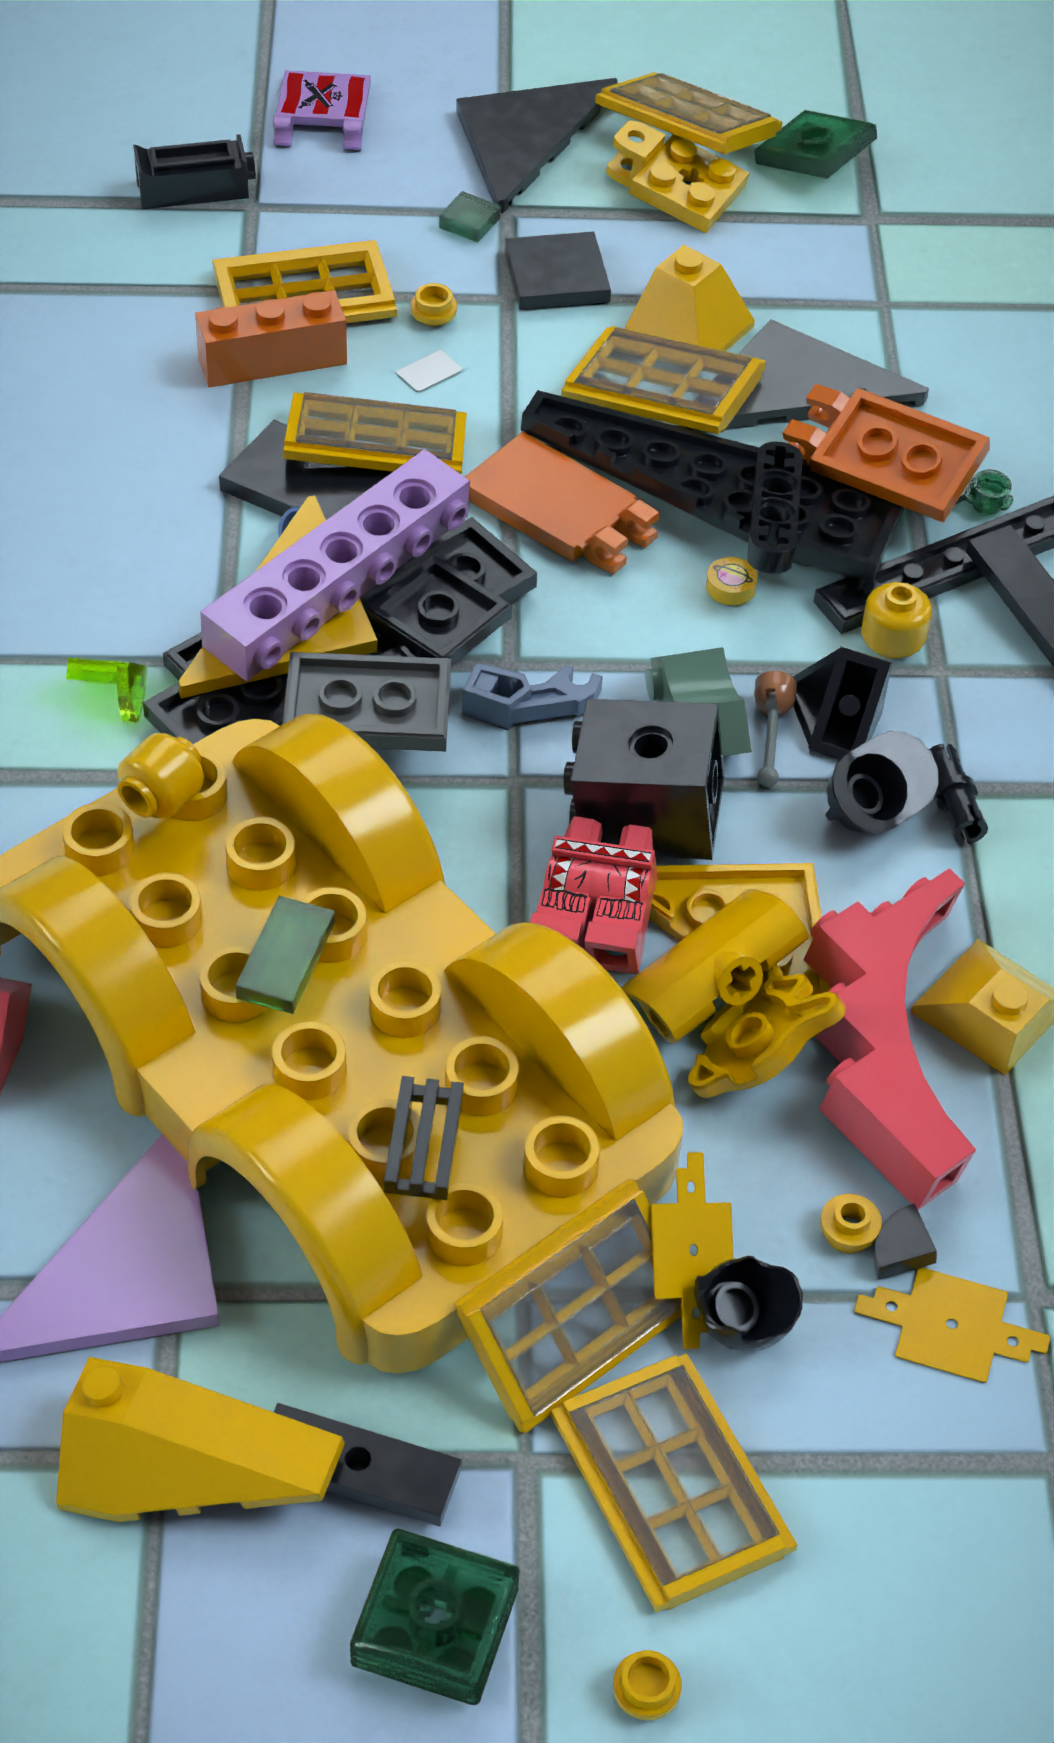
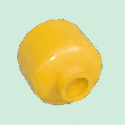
M886 583L873 589L866 599L861 634L865 644L875 653L889 659L909 657L919 652L927 641L932 618V604L925 593L908 583Z
M167 733L151 734L119 763L117 771L119 783L117 789L122 801L131 811L144 818L167 819L171 817L202 788L204 774L200 764L201 756L199 751L189 740L183 737H174Z

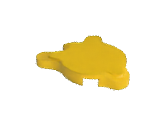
M777 964L768 971L762 969L763 980L758 993L743 1005L733 1006L726 1004L705 1026L700 1036L707 1047L704 1055L697 1054L696 1063L688 1075L690 1087L699 1097L710 1098L725 1092L749 1089L765 1083L785 1069L796 1058L810 1038L836 1024L844 1017L846 1012L844 1003L836 993L830 991L810 996L813 992V985L803 974L783 976L782 970Z

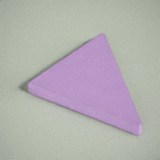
M163 1134L0 1316V1362L220 1326L198 1188L193 1189L191 1186L187 1161Z

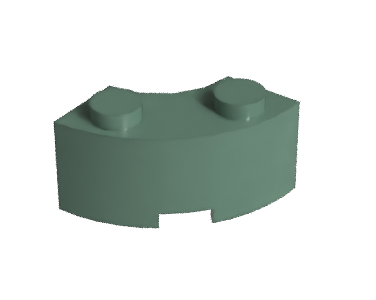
M723 647L650 658L652 668L647 669L645 674L646 688L650 700L717 703L723 757L752 752L744 698L738 695L732 684Z

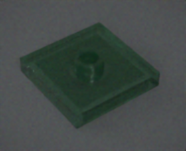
M804 110L783 126L781 131L776 132L775 137L767 139L754 150L755 161L758 165L828 179L877 139L876 124Z

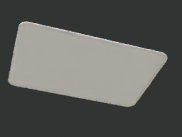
M438 350L397 370V374L419 392L462 371V367L445 352Z

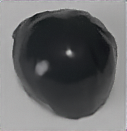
M754 1256L726 1260L715 1266L708 1274L697 1276L695 1280L694 1298L703 1315V1323L710 1336L729 1349L754 1351L770 1348L792 1330L801 1315L803 1291L795 1274L782 1266L764 1263Z

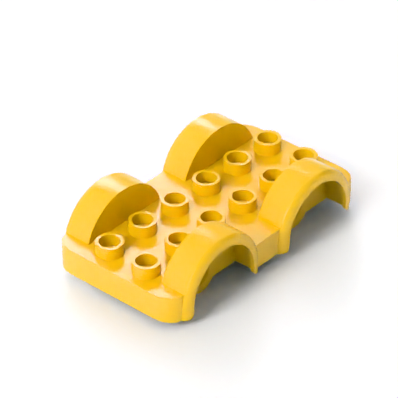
M320 714L300 715L282 726L271 720L250 719L238 721L217 730L193 744L201 756L200 764L204 774L203 785L200 791L171 817L167 819L144 818L135 814L122 801L116 788L90 804L77 808L69 816L0 855V955L1 945L23 934L48 959L76 998L100 1042L112 1074L115 1094L120 1107L133 1116L140 1117L146 1115L188 1163L189 1180L193 1189H197L205 1184L206 1171L220 1161H223L247 1179L266 1199L299 1244L322 1286L333 1315L338 1349L345 1359L360 1365L369 1363L381 1372L401 1374L419 1370L440 1359L469 1338L457 1315L458 1310L454 1304L457 1300L628 1178L634 1179L639 1189L644 1191L650 1206L659 1201L670 1190L676 1178L683 1136V1119L675 1107L671 1081L658 1046L641 1015L619 984L582 947L563 934L546 926L524 922L512 924L495 933L445 885L444 874L436 847L421 814L391 768L366 741L345 725ZM402 1076L414 1077V1084L425 1086L427 1079L439 1080V1087L451 1088V1081L464 1083V1096L447 1200L384 1193V1176ZM412 1102L400 1179L410 1180L423 1104L421 1102ZM436 1104L424 1181L436 1182L447 1105ZM628 1220V1221H627L626 1223H624L622 1226H620L619 1228H617V1229H616L615 1231H613L611 1234H609V1235L606 1236L604 1239H602V1240L599 1241L597 1244H595L593 1247H591V1249H593L595 1246H597V1245L600 1244L602 1241H604L605 1239H607L609 1236H611L613 1233H615L616 1231H618L620 1228H622L623 1226H625V1225H626L627 1223H629L630 1221ZM581 1256L577 1257L575 1260H573L572 1262H570L568 1265H566L564 1268H562L561 1270H559L557 1273H555L553 1276H551L550 1278H548L546 1281H544V1282L541 1283L540 1285H543L545 1282H547V1281L550 1280L552 1277H554L555 1275H557L559 1272H561L563 1269H565V1268L568 1267L570 1264H572L573 1262H575V1261H576L577 1259H579ZM529 1292L528 1294H526L524 1297H522L521 1299H519L517 1302H515L514 1304H512V1305H511L510 1307H508L506 1310H508V1309L511 1308L513 1305H515L516 1303H518L520 1300H522L523 1298H525L527 1295L530 1294V1292ZM504 1310L503 1312H501V1313H500L499 1315H497L495 1318H497L498 1316H500V1315H501L502 1313H504L506 1310Z

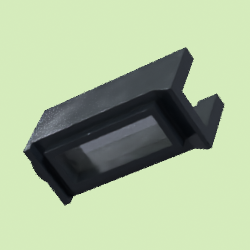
M237 134L236 140L233 141L229 139L150 147V149L133 145L137 187L140 188L142 209L249 198L248 180L256 179L253 152L244 151L241 134Z

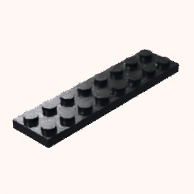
M471 517L465 520L456 530H449L431 543L423 555L411 558L395 570L388 581L381 585H375L359 598L365 610V608L433 555H436L508 603L537 587V572ZM373 628L377 638V652L365 655L396 656L400 654L402 646ZM288 673L182 699L179 694L178 682L143 702L144 717L160 733H167L174 737H183L192 744L238 721L250 719L271 720L282 726Z

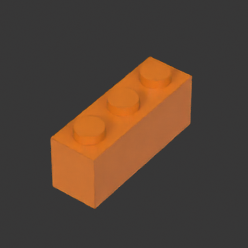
M335 290L312 292L307 295L276 300L269 299L233 307H219L214 310L195 313L198 358L208 388L347 364L346 318Z

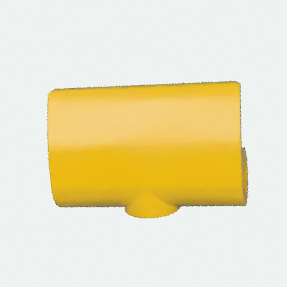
M748 889L621 986V988L629 998L640 1003L649 1021L662 1037L671 1044H675L716 1012L713 1000L717 997L733 1006L743 1005L750 1001L758 993L762 985V969L765 971L771 969L808 940L809 934L796 912L783 900L761 890Z

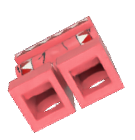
M575 816L572 818L564 837L555 836L552 856L547 866L543 890L537 911L532 913L530 923L546 926L571 939L596 959L605 970L637 975L641 965L653 892L655 891L658 878L652 830L649 827L628 825L623 827L619 845L601 843L603 834L601 823L594 819ZM605 950L623 952L627 954L621 956H614L608 954Z

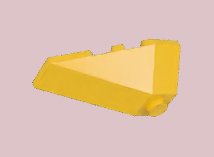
M89 1357L63 1411L56 1504L62 1511L115 1522L140 1520L141 1513L176 1509L178 1515L182 1516L201 1514V1506L239 1502L244 1509L322 1501L345 1442L342 1436L147 1367Z

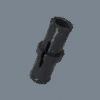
M944 744L935 745L929 750L932 752L938 767V787L934 795L936 804L939 809L945 811L951 824L955 841L961 844L964 843L963 830L967 843H975L982 839L988 831L987 823L975 800V796L978 794L975 783L971 777L965 774L956 747L952 744L947 745L948 758Z

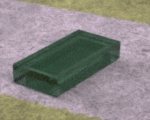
M279 895L235 985L236 998L294 1014L335 925V911Z

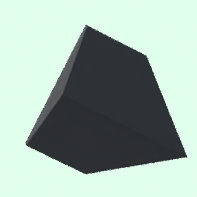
M840 646L839 649L793 676L797 682L796 700L793 707L809 749L841 759L844 755L872 738L883 713L892 662Z

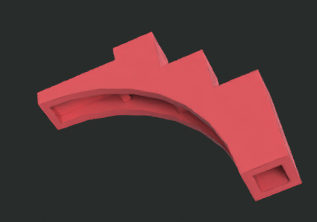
M950 868L932 880L926 877L919 879L907 890L901 900L893 905L889 901L883 902L872 913L859 902L854 903L839 914L835 910L826 913L811 929L810 935L813 937V940L803 959L819 976L830 984L831 989L829 991L836 993L846 1007L845 1015L839 1022L814 1036L840 1062L826 1080L830 1088L819 1110L911 1204L915 1203L917 1210L955 1184L976 1151L975 1147L947 1116L923 1075L910 1039L905 1005L907 971L911 955L921 939L948 917L965 885V882Z

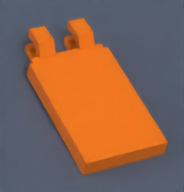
M815 384L806 397L807 404L812 406L808 412V419L829 428L825 433L816 426L791 419L782 433L783 439L788 441V444L797 447L801 451L802 459L807 460V465L811 466V471L943 523L990 450V437L860 388H857L850 398L841 391Z
M524 431L465 476L470 481L469 502L571 562L584 555L590 563L615 574L626 565L627 557L619 552L627 546L628 540L646 548L658 538V530L650 527L659 520V512L642 500H637V496Z

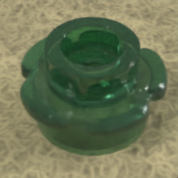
M982 470L975 474L970 482V487L965 489V498L981 514L993 515L1000 510L1006 511L1013 503V496L1010 495L1012 483L1008 476L1000 471Z

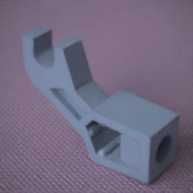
M476 663L463 688L462 715L506 730L520 722L574 714L579 716L584 713L587 699H598L602 690L603 676L592 673L588 683L576 685L572 683L574 667L565 665L546 683L530 685L525 674Z

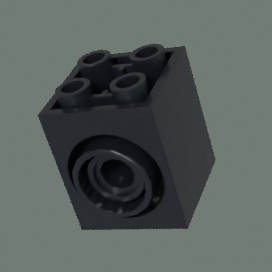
M587 699L583 720L574 721L572 729V751L576 754L575 761L566 762L564 769L565 795H573L570 804L569 824L575 816L594 819L602 825L601 843L615 845L620 843L623 827L628 825L649 827L652 830L655 857L712 860L725 779L718 704Z

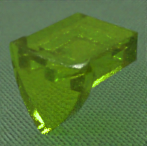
M68 658L66 679L83 683L117 685L122 721L139 722L145 699L146 665L131 662Z

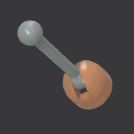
M781 671L764 672L755 680V704L760 711L768 716L764 765L757 774V780L763 787H772L778 781L779 775L774 768L778 717L780 714L784 715L790 711L796 700L797 682L795 678Z

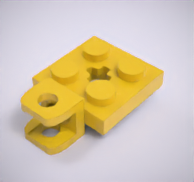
M633 120L627 121L614 136L613 146L619 152L608 162L606 173L618 183L630 188L629 194L707 233L746 187L750 173L730 161L706 151L689 140L672 134L664 143L666 134L644 123ZM628 137H639L642 142H633ZM621 165H631L632 169L631 171L626 170ZM683 181H690V182H692V183H691L690 185H688V184L684 183Z

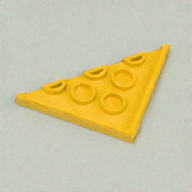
M315 495L307 497L257 570L326 521ZM360 598L348 611L339 612L323 624L312 638L306 641L302 640L284 653L273 667L263 669L247 682L202 647L179 679L181 699L286 674L289 669L290 652L355 655L377 652V638Z
M814 863L656 866L658 878L655 891L653 892L649 920L678 941L685 938L748 889L761 890L787 903L802 920L809 934L808 940L777 963L782 970L783 976L792 974L805 975L813 985V992L810 996L828 992L831 989L830 984L803 960L813 940V937L810 935L811 929L822 917Z

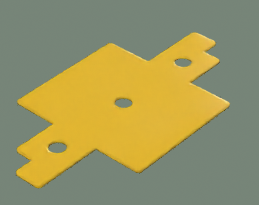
M688 1152L687 1168L676 1169L677 1203L651 1205L655 1299L681 1298L683 1348L699 1349L700 1333L709 1331L703 1323L701 1312L697 1319L692 1316V1310L695 1307L698 1308L694 1298L695 1280L697 1276L708 1274L718 1264L734 1259L732 1207L730 1202L706 1203L704 1154L702 1152ZM689 1182H693L695 1186L693 1193H689L687 1190ZM692 1244L697 1247L695 1256L690 1254V1246Z
M923 1267L917 1270L911 1295L878 1286L874 1298L858 1295L854 1312L857 1314L902 1326L895 1353L897 1358L986 1383L988 1380L994 1353L1027 1363L1031 1350L1046 1354L1050 1342V1336L1047 1334L1002 1322L1008 1297L1007 1291ZM888 1302L896 1303L897 1310L889 1311L886 1308V1304ZM953 1319L958 1323V1326L955 1329H951L947 1326L946 1322ZM1015 1337L1019 1344L1014 1347L1010 1346L1007 1339Z

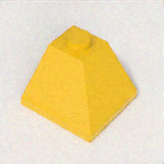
M682 245L655 268L625 329L727 351L754 328L755 320L722 264L686 245Z
M977 939L912 1006L911 1013L1003 1075H1006L1054 1023V988Z

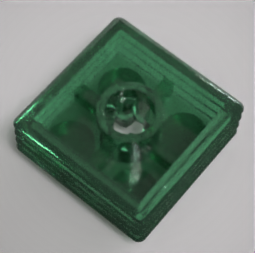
M402 1529L393 1530L350 1640L351 1665L355 1668L469 1705L479 1704L519 1590V1567ZM435 1608L446 1611V1620H441L438 1624L425 1621V1617H430Z

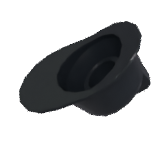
M888 731L873 737L844 755L835 765L833 775L830 777L826 790L827 802L830 807L825 814L827 820L837 819L850 830L880 834L892 830L920 812L933 800L938 787V767L932 752L920 739L906 732Z

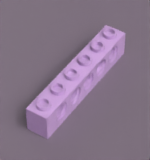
M426 449L422 450L200 611L202 647L246 682L263 669H270L277 664L284 653L302 640L306 641L312 638L323 624L339 612L348 611L359 597L375 585H381L388 581L395 570L411 558L423 555L431 543L449 530L453 531L459 528L469 513L470 481Z

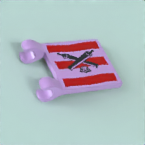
M285 70L277 112L273 117V127L275 128L273 145L291 146L293 124L343 127L345 132L343 149L361 150L371 75Z

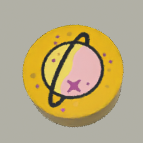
M737 557L720 558L714 561L708 568L706 580L707 593L712 599L721 604L741 605L747 603L756 593L758 573L744 559Z

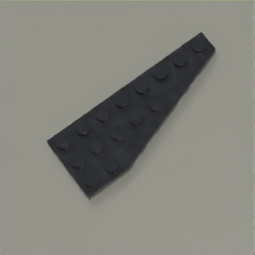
M537 390L522 413L521 431L748 542L754 472L760 447ZM802 459L797 544L793 562L801 566H814L837 572L850 579H863L873 582L905 507L811 471V466L807 465V460ZM774 466V469L782 470L781 467ZM767 519L774 522H781L773 519ZM768 543V547L776 548L777 544Z

